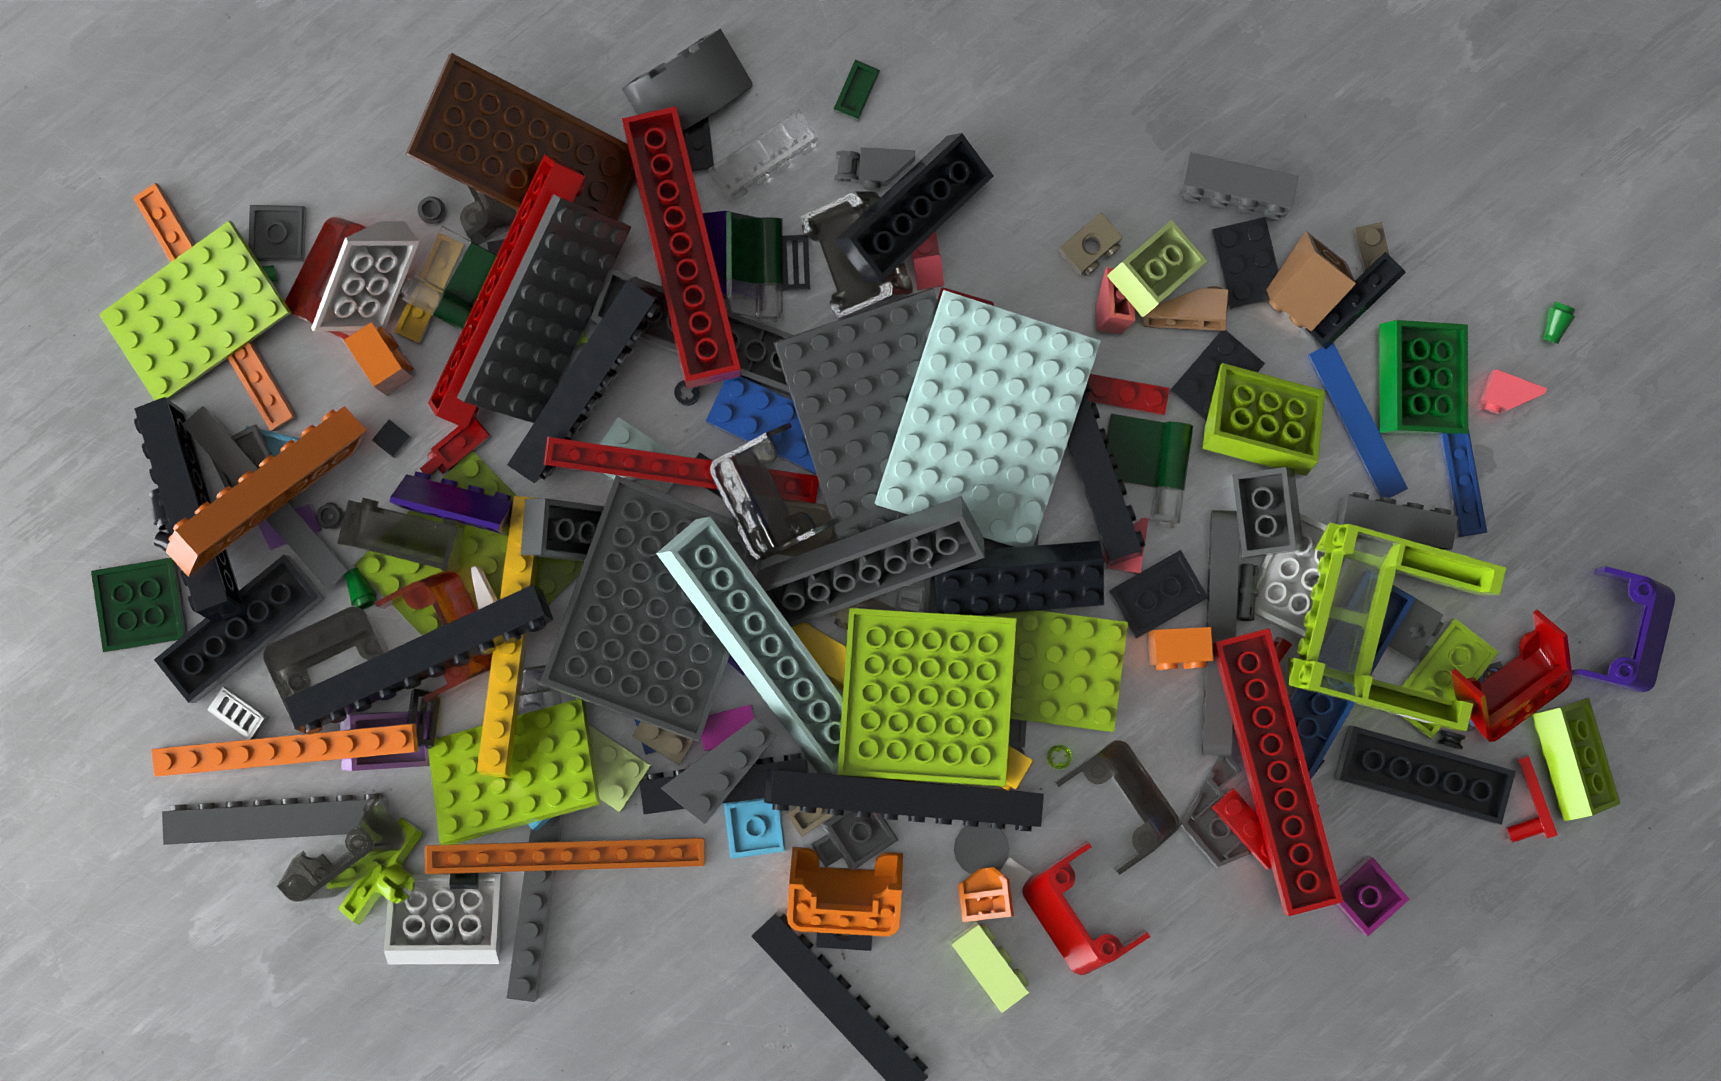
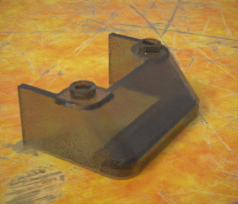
M790 422L768 431L720 456L710 466L711 476L749 553L757 560L771 557L839 523L838 519L835 518L816 527L812 518L805 512H797L790 515L766 467L773 463L778 455L773 437L792 428Z
M363 497L361 503L348 500L337 544L353 546L432 566L442 571L457 573L464 532L463 528H459L460 522L443 518V522L439 523L378 507L379 501Z
M348 607L266 647L263 659L288 714L289 711L285 699L309 688L311 685L307 668L356 646L360 656L366 660L389 651L381 634L362 608Z
M1115 740L1110 742L1054 781V784L1060 787L1080 772L1093 784H1103L1113 777L1138 812L1144 824L1138 827L1132 834V844L1137 852L1113 868L1118 875L1154 852L1174 835L1179 828L1180 821L1178 815L1131 747L1124 741Z

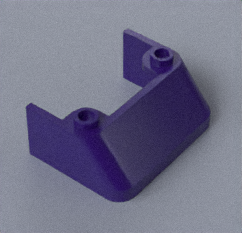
M1607 566L1596 568L1594 571L1596 575L1628 582L1629 597L1635 603L1642 604L1643 608L1631 658L1620 657L1613 660L1607 675L1584 669L1572 670V676L1635 692L1650 691L1656 684L1675 604V594L1669 586L1646 576Z

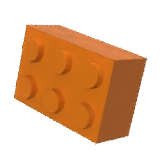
M371 322L343 340L373 387L386 396L414 379L410 372L414 369L406 356L398 351L397 347L399 345L397 341L382 325L377 327Z
M1211 627L1161 629L1147 632L1149 665H1156V670L1178 669V664H1183V669H1197L1206 667V662L1213 661Z

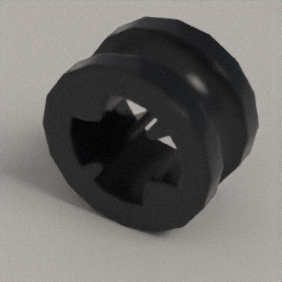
M685 380L680 381L674 389L675 398L684 406L695 404L700 396L699 388L694 387L692 389L693 397L691 399L686 397V400H683L681 398L683 395L681 388L686 387Z
M1441 730L1440 734H1442L1443 738L1438 741V744L1463 749L1461 741L1465 740L1466 736Z

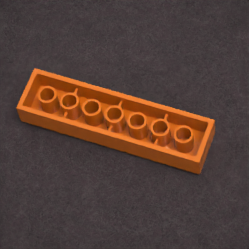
M345 406L337 412L334 409L329 411L322 418V423L318 426L310 425L302 432V437L296 442L294 440L288 441L280 449L281 453L273 457L270 455L259 464L260 468L255 472L247 471L239 478V483L233 488L227 486L216 496L217 500L211 504L205 502L195 511V516L189 520L183 518L173 527L174 533L168 539L170 543L166 552L188 577L356 452L367 430Z

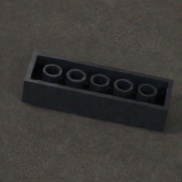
M963 133L948 135L839 235L835 241L867 283L882 282L994 175Z
M1100 541L985 549V558L934 576L937 613L973 616L1104 605V558Z
M282 555L239 590L245 612L216 623L207 618L203 619L154 659L188 703L198 702L324 599L290 556Z
M1349 726L1335 780L1502 825L1516 771L1360 727Z
M801 753L783 755L784 761L774 762L773 757L758 759L756 765H753L723 803L765 798L767 769L809 773L807 758H801ZM686 769L674 770L671 777H664V772L646 774V780L639 781L644 815L685 809L663 791L661 787Z

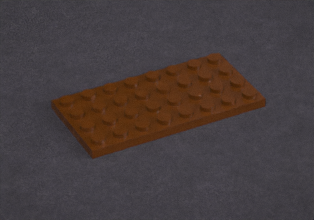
M453 53L447 57L405 154L517 211L544 154L574 167L585 176L583 180L585 181L584 190L579 197H575L574 203L614 219H618L635 179L627 143Z

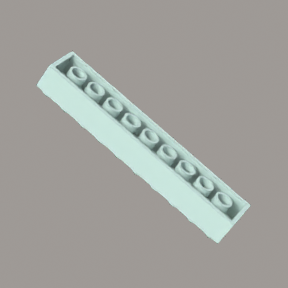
M712 518L696 519L656 554L817 772H834L838 768L842 696Z

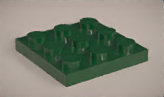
M172 558L91 571L103 652L173 642L186 634L176 562Z

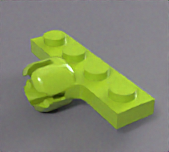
M401 817L338 909L352 922L360 925L381 895L395 904L407 900L410 896L403 889L406 886L413 892L415 882L414 877L403 868V863L423 833L411 822Z

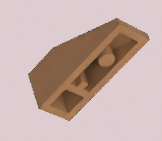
M1218 286L1199 288L1161 303L1143 317L1144 327L1226 331L1228 289H1222Z

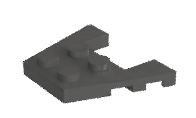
M1230 756L1218 757L1179 825L1215 868L1251 854L1247 847L1211 808L1225 795L1221 788L1241 771Z

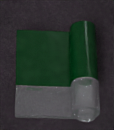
M726 212L727 275H725V280L727 281V313L761 318V323L766 324L778 323V318H783L782 218H754L734 212Z
M441 226L413 279L407 278L400 292L404 294L403 300L462 331L497 255Z
M1110 414L1107 434L1109 444H1106V450L1108 455L1114 454L1118 469L1114 470L1117 480H1123L1127 495L1123 496L1126 506L1132 505L1136 518H1149V520L1158 521L1157 526L1164 528H1174V524L1180 523L1193 425Z

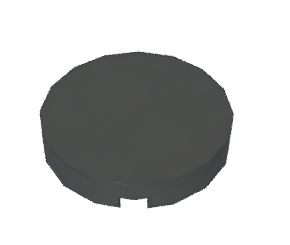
M979 822V827L965 826L955 839L954 853L956 861L963 870L971 875L982 868L995 867L1000 870L1008 859L1009 845L1007 837L1001 829L988 828L989 823Z

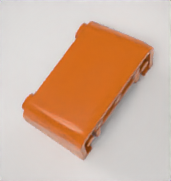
M792 847L787 918L791 928L801 932L891 936L898 931L901 912L903 853L888 852L879 855L876 858L874 870L855 869L851 871L846 868L819 867L820 859L816 851L805 847Z

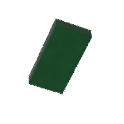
M855 60L834 106V111L859 121L880 70Z

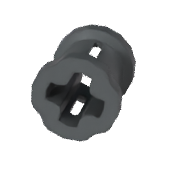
M837 151L838 171L834 175V180L847 183L858 182L859 177L856 175L860 153Z

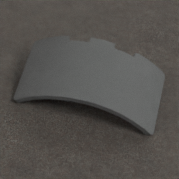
M720 28L702 37L678 53L676 58L666 64L663 62L636 77L625 85L622 90L637 115L676 106L683 131L751 88L753 83Z

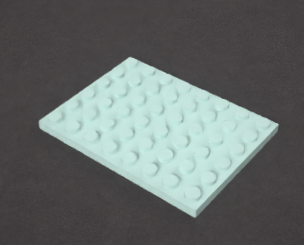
M943 290L875 504L910 515L962 496L984 538L1014 547L1034 546L1101 340Z

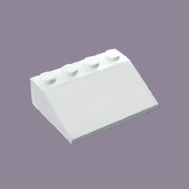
M380 221L345 238L311 328L314 332L358 331L371 322L377 327L382 325L386 329L420 242L405 221Z
M1300 514L1304 551L1266 556L1257 575L1256 589L1259 590V593L1255 600L1254 614L1296 637L1304 638L1307 628L1304 626L1305 616L1308 611H1311L1313 603L1311 599L1312 588L1318 583L1320 575L1317 570L1321 557L1325 555L1324 552L1317 551L1315 548L1324 534L1327 525ZM1356 539L1354 549L1370 553L1371 550L1362 541ZM1343 558L1332 606L1341 608L1364 563ZM1328 618L1324 638L1334 619Z
M411 874L415 882L414 891L411 892L406 886L403 889L410 897L404 902L396 904L388 900L384 953L388 965L499 964L501 945V874H479L478 889H450V874Z

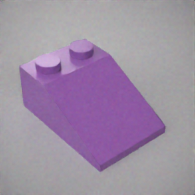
M408 711L348 714L347 719L340 722V731L407 724ZM417 711L416 714V731L418 725L419 711ZM426 711L423 739H427L430 711ZM421 746L418 747V752L341 759L342 770L360 771L430 766L428 748Z

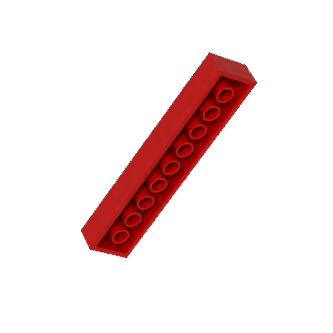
M674 106L622 118L627 146L686 388L690 389L741 377V368L677 108Z
M544 154L430 397L428 405L437 417L465 429L469 422L473 423L475 421L479 408L463 402L457 396L553 194L573 202L575 197H579L583 192L585 176L574 167Z
M1268 628L1214 642L1212 646L1284 915L1292 916L1342 903V894L1271 630Z

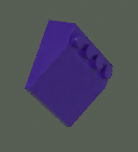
M415 471L414 476L405 475L389 500L390 503L403 509L509 536L513 501H510L511 496L495 492L494 496L484 494L485 489L468 485L466 490L457 487L458 482L442 478L441 483L430 480L431 475Z

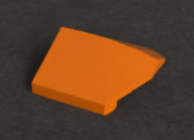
M995 867L978 869L965 881L958 884L963 922L1014 916L1009 878Z

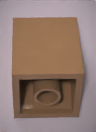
M1306 231L1267 288V292L1270 298L1269 303L1275 310L1280 313L1284 310L1290 315V320L1299 328L1304 326L1312 331L1353 288L1356 282L1347 262Z

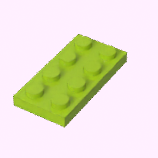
M1454 618L1401 687L1458 701L1455 697L1451 671L1457 669L1467 679L1474 677L1478 680L1498 655L1499 651ZM1401 716L1429 739H1432L1442 727Z

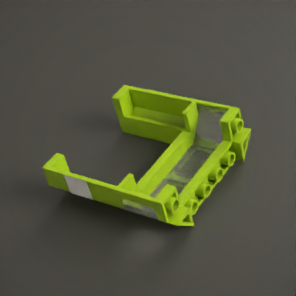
M1329 522L1315 548L1317 551L1324 552L1325 555L1321 557L1317 570L1320 575L1318 583L1312 588L1311 599L1313 603L1311 611L1307 612L1304 620V626L1307 627L1305 636L1301 638L1298 644L1297 653L1300 656L1299 659L1288 658L1289 685L1457 731H1467L1473 708L1472 703L1453 701L1375 680L1370 676L1395 573L1484 596L1500 595L1507 567L1356 525H1339Z

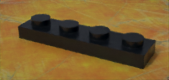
M1384 252L1355 280L1356 284L1312 331L1307 328L1305 329L1327 349L1406 273L1405 270L1387 252Z

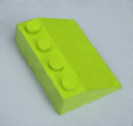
M1222 363L1205 424L1203 449L1273 468H1294L1296 474L1307 476L1319 460L1325 390Z

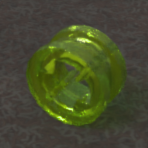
M1064 745L1052 746L1047 752L1048 764L1055 769L1066 768L1072 761L1071 751ZM1064 750L1066 752L1064 757H1067L1066 762H1059L1056 765L1052 761V759H1055V757H1052V753Z

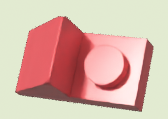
M935 231L912 253L917 290L944 286L942 261Z

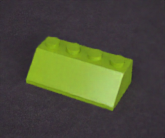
M1581 699L1533 714L1534 726L1539 734L1542 753L1547 761L1550 772V781L1554 786L1558 799V808L1562 813L1564 821L1593 816L1619 805L1620 800L1590 699Z

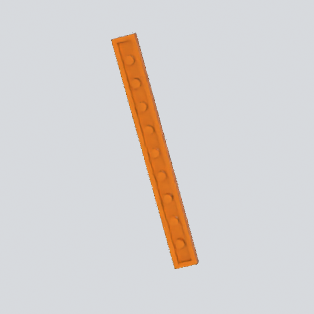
M154 183L133 197L170 262L195 245L159 184ZM252 341L228 358L270 431H275L296 417Z
M415 723L322 732L311 735L301 734L152 749L154 777L418 752Z
M704 838L425 845L426 874L704 866Z

